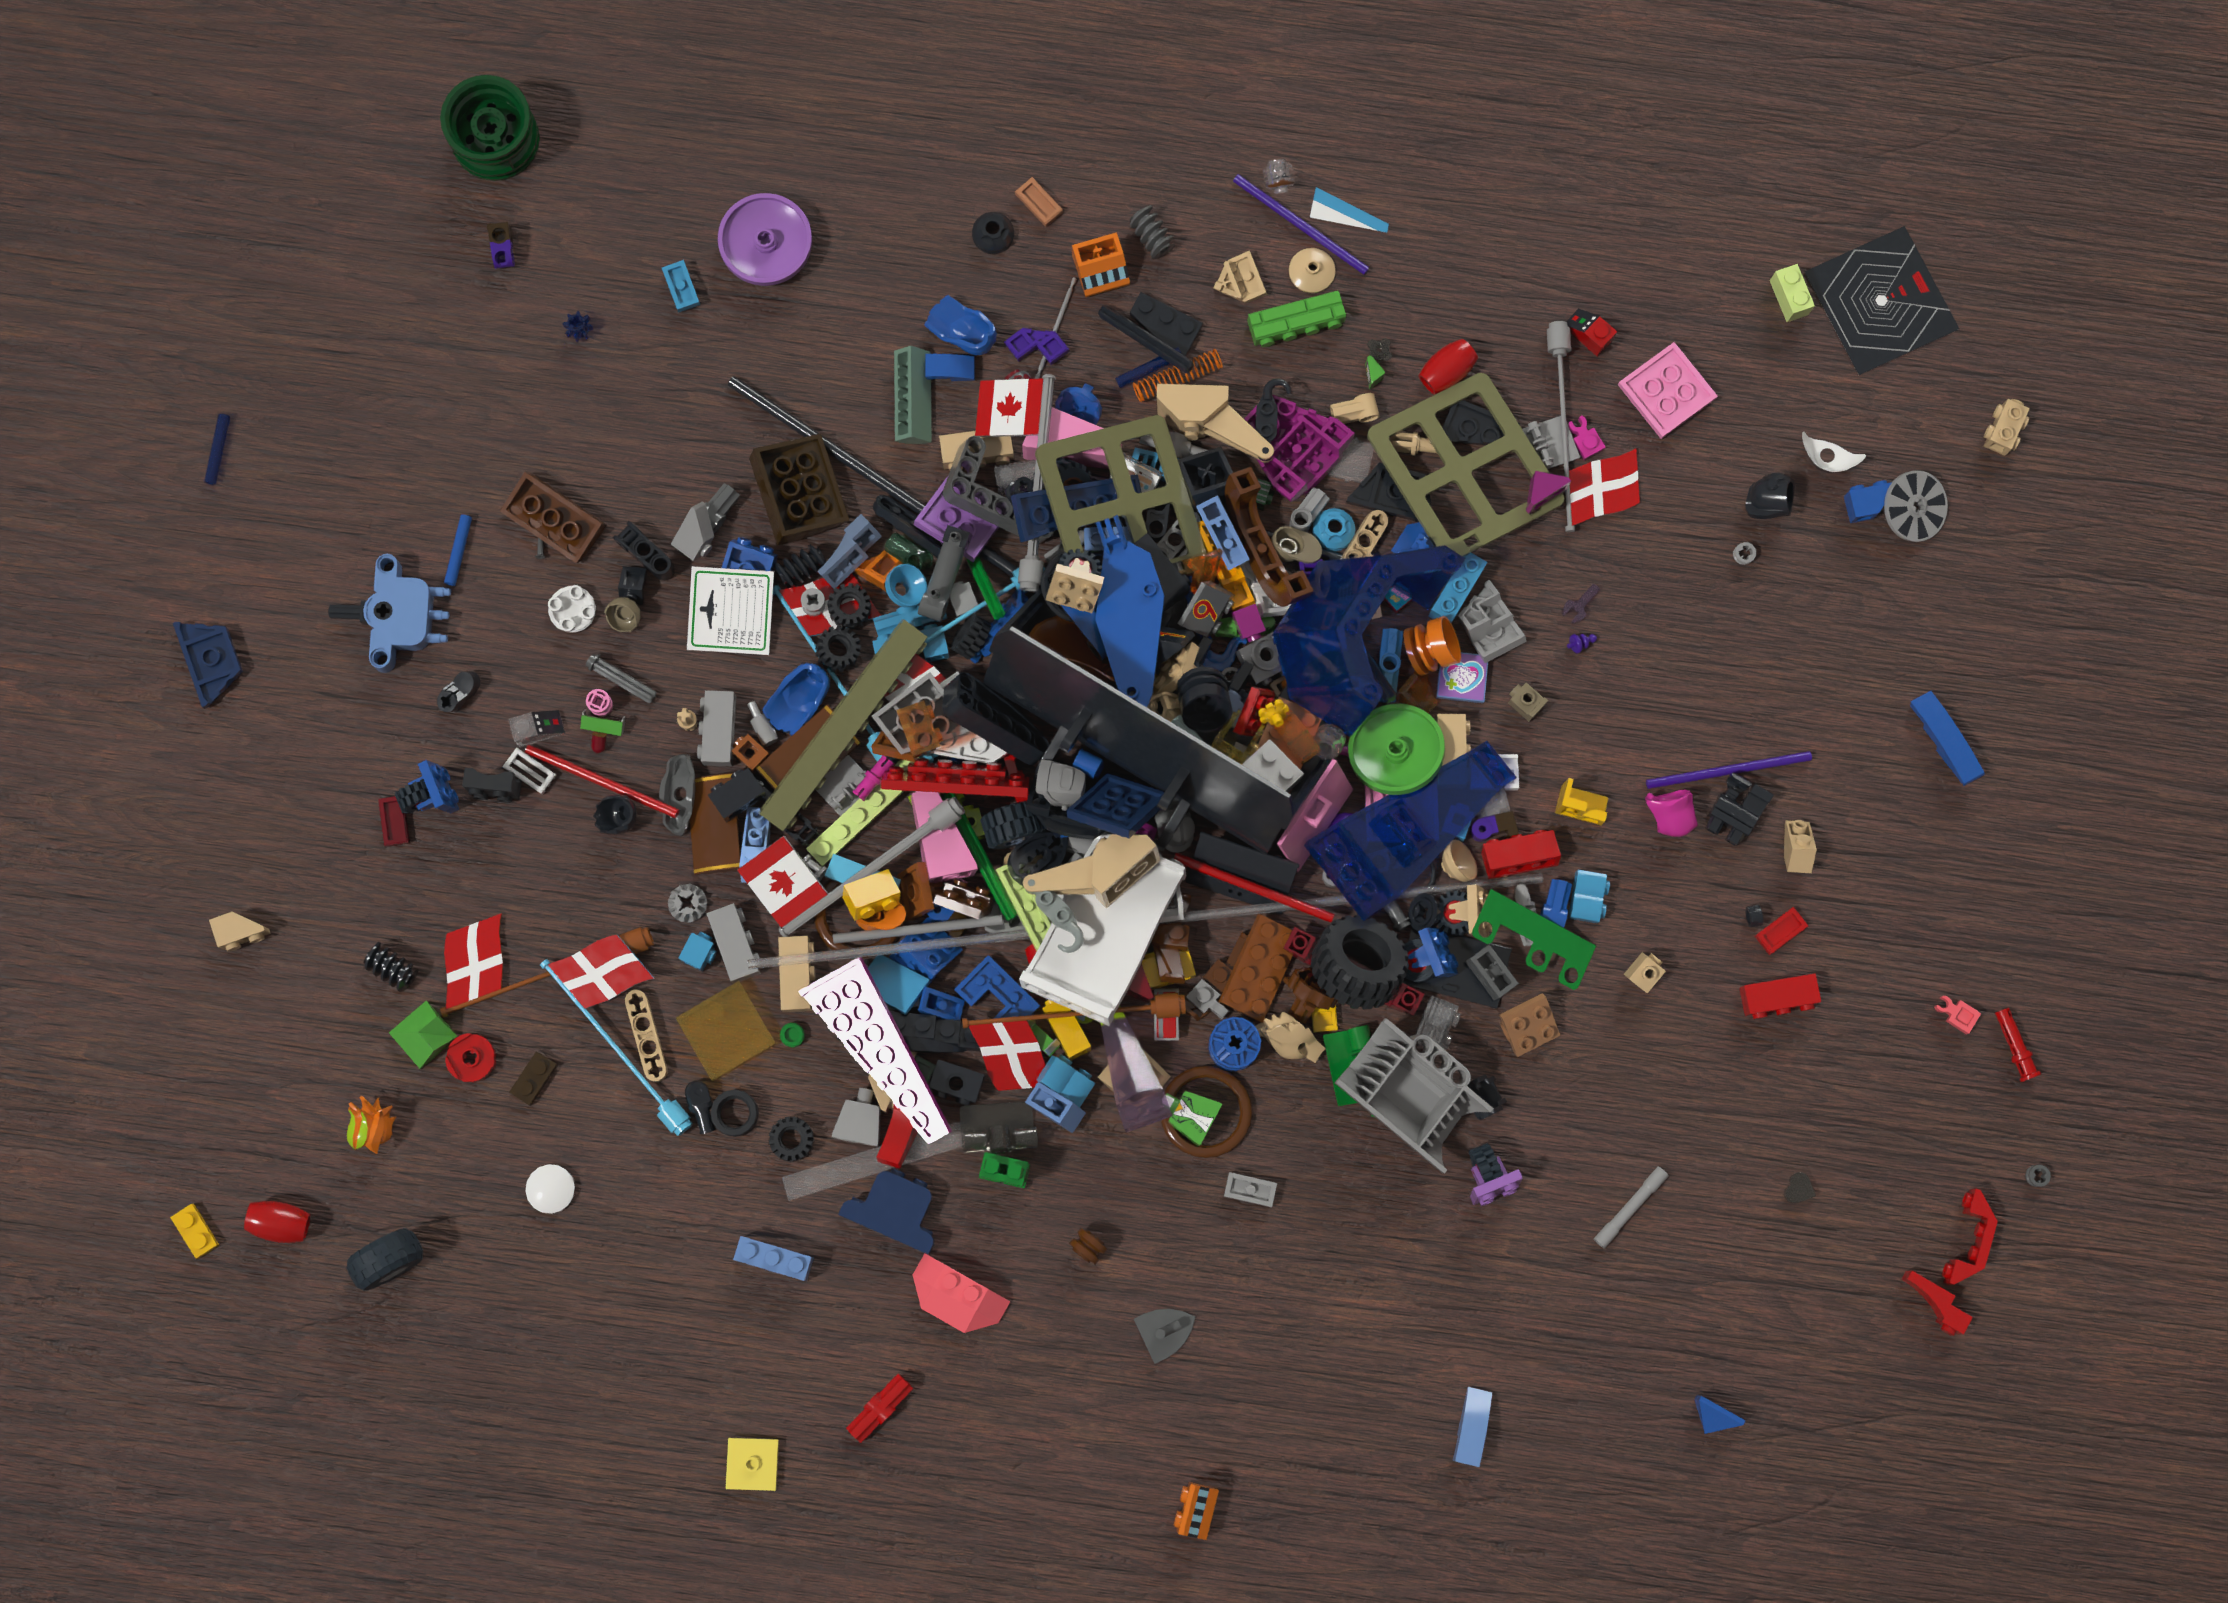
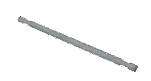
M1072 278L1070 288L1067 291L1053 331L1056 333L1072 294L1076 278ZM1044 356L1042 357V360L1038 368L1039 370L1034 379L1040 378V373L1043 370V367L1046 362V358Z

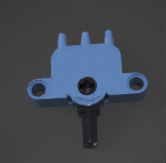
M383 554L376 561L375 594L370 596L367 601L361 600V605H330L328 608V615L331 619H357L363 625H370L373 628L370 635L369 661L379 672L388 673L395 667L397 650L417 651L422 650L429 643L448 641L447 635L432 634L431 630L432 620L449 619L450 617L449 612L433 610L434 596H450L451 589L429 587L421 579L402 577V566L399 561L391 554ZM394 563L392 570L384 571L386 564ZM387 655V661L383 665H378L379 657Z

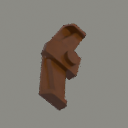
M1181 894L1183 916L1185 917L1192 896ZM1172 898L1168 907H1175L1174 898ZM1183 920L1159 923L1151 940L1160 982L1185 984L1179 951L1187 952L1189 926L1182 925Z
M1241 932L1226 964L1218 959L1203 976V979L1220 994L1216 1000L1217 1002L1248 937L1243 932ZM1188 999L1185 1001L1186 1012L1196 1021H1199L1211 1012L1208 1009L1205 1013H1202Z

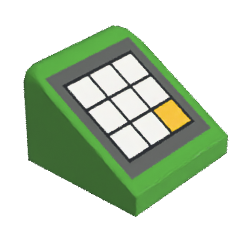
M1368 356L1365 366L1369 389H1372L1383 380L1385 371L1372 356Z

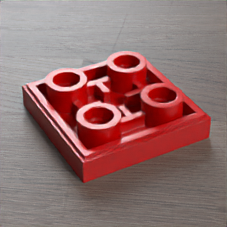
M1251 687L1233 732L1239 735L1254 737L1262 734L1266 723L1263 724L1260 721L1258 711L1261 708H1266L1265 705L1269 703L1274 705L1276 701L1274 698L1275 692L1269 689Z

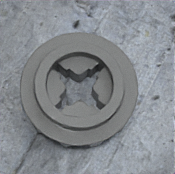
M679 885L676 889L672 890L668 899L669 911L675 919L681 922L696 921L706 910V896L695 885ZM681 896L685 899L692 897L691 903L695 909L689 907L682 909L683 903L679 897Z

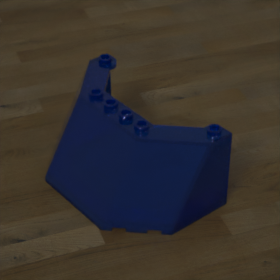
M1444 545L1383 551L1319 561L1307 578L1313 593L1307 599L1291 604L1272 634L1273 643L1276 645L1279 654L1278 660L1282 675L1285 676L1288 686L1287 693L1289 699L1328 724L1337 725L1340 728L1335 727L1336 729L1351 737L1376 707L1383 694L1381 685L1374 680L1362 633L1391 586L1428 610L1440 590L1453 574L1459 570L1466 558Z

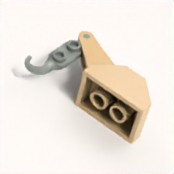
M1111 834L1108 838L1104 837L1096 844V849L1093 850L1092 856L1028 875L1024 878V889L1028 894L1036 895L1035 901L1038 908L1056 927L1072 933L1075 937V942L1072 946L1066 947L1059 944L1058 948L1066 953L1077 951L1083 944L1084 936L1082 930L1077 925L1073 911L1057 894H1095L1102 905L1108 908L1161 861L1157 845L1147 835H1133L1128 839L1117 834Z

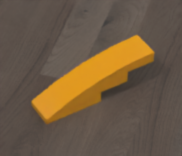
M1204 521L1197 522L1204 547L1221 587L1235 595L1232 599L1235 602L1231 609L1232 612L1255 604L1240 565L1228 571Z

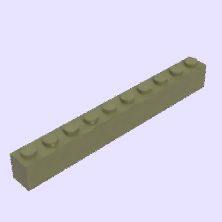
M901 619L758 811L761 816L782 831L793 826L797 820L795 814L800 808L804 810L812 800L810 794L814 789L819 790L825 783L826 778L824 775L829 769L833 771L841 761L838 758L843 750L847 752L855 742L853 737L857 731L862 732L869 723L868 716L872 711L876 713L884 703L881 699L886 692L890 694L898 684L896 681L897 677L901 672L905 674L913 664L910 660L915 653L919 655L927 645L924 642L927 638L926 635L906 620Z

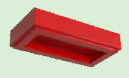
M1792 907L1756 934L1755 938L1765 951L1771 955L1807 928L1808 924L1797 910Z

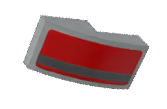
M1155 988L1154 1000L1156 994L1178 993L1179 995V988ZM1154 1014V1040H1179V1017L1157 1019L1156 1014Z

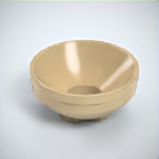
M1456 839L1446 844L1441 863L1444 872L1450 878L1462 882L1475 879L1477 876V865L1468 847Z

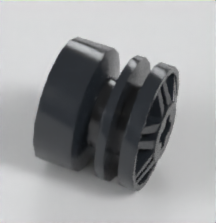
M1212 667L1194 668L1181 676L1177 682L1176 691L1183 723L1193 731L1204 733L1216 731L1225 726L1231 719L1233 712L1225 676L1219 670Z

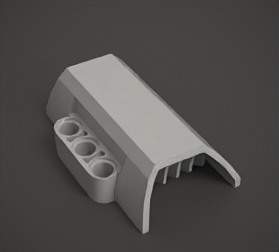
M1387 1018L1383 1019L1367 1044L1335 1082L1350 1097L1444 1174L1447 1169L1444 1167L1442 1160V1143L1461 1116L1474 1112H1492L1494 1109L1467 1086L1471 1075L1468 1069L1427 1035L1408 1037ZM1419 1039L1423 1042V1050L1420 1053L1415 1047ZM1437 1055L1442 1059V1064L1439 1068L1434 1064V1059ZM1455 1071H1458L1460 1074L1458 1083H1455L1452 1078Z

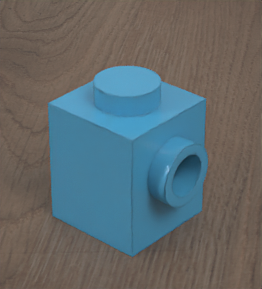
M699 932L698 935L691 933L678 959L703 972L707 963L711 964L717 953L714 950L716 945L711 942L713 938L702 932Z

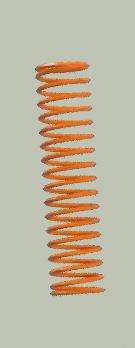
M1213 349V353L1208 351V355L1203 353V357L1198 355V359L1193 357L1194 369L1198 378H1200V375L1195 366L1194 359L1198 362L1203 376H1205L1199 357L1203 360L1206 370L1210 374L1204 354L1207 356L1214 372L1215 368L1210 360L1209 352L1214 357L1217 368L1219 370L1223 368L1221 358L1216 349ZM1173 366V370L1171 368H1168V372L1166 370H1163V374L1161 372H1158V377L1156 374H1153V379L1150 376H1148V381L1145 378H1143V383L1140 380H1138V385L1133 382V388L1138 400L1140 402H1142V400L1145 401L1143 394L1140 390L1139 382L1143 386L1148 399H1150V397L1146 390L1144 380L1148 384L1153 397H1155V395L1151 388L1149 378L1152 380L1156 391L1157 386L1155 383L1154 376L1159 381V384H1162L1159 377L1160 374L1163 377L1165 384H1168L1165 379L1164 371L1168 375L1171 384H1174L1170 377L1169 369L1173 373L1176 383L1179 384V381L1175 375V366ZM1175 367L1180 375L1182 383L1185 384L1180 369ZM1191 370L1190 374L1192 376V379L1195 380L1194 374ZM1185 373L1187 381L1190 382L1188 374Z

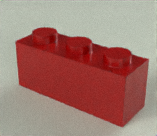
M1538 830L1533 834L1525 836L1518 834L1505 840L1492 839L1483 844L1481 852L1488 880L1559 866L1561 858L1554 830Z
M1816 973L1749 984L1739 988L1745 1016L1752 1015L1753 1019L1768 1017L1767 1013L1776 1011L1777 1015L1789 1014L1792 1008L1800 1007V1011L1815 1009L1814 1005L1821 1002Z

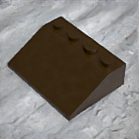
M821 433L753 449L749 460L777 546L799 541L849 522V517Z

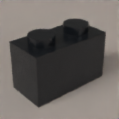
M749 768L736 771L731 775V780L725 784L723 782L718 783L711 788V793L708 794L726 823L767 796Z

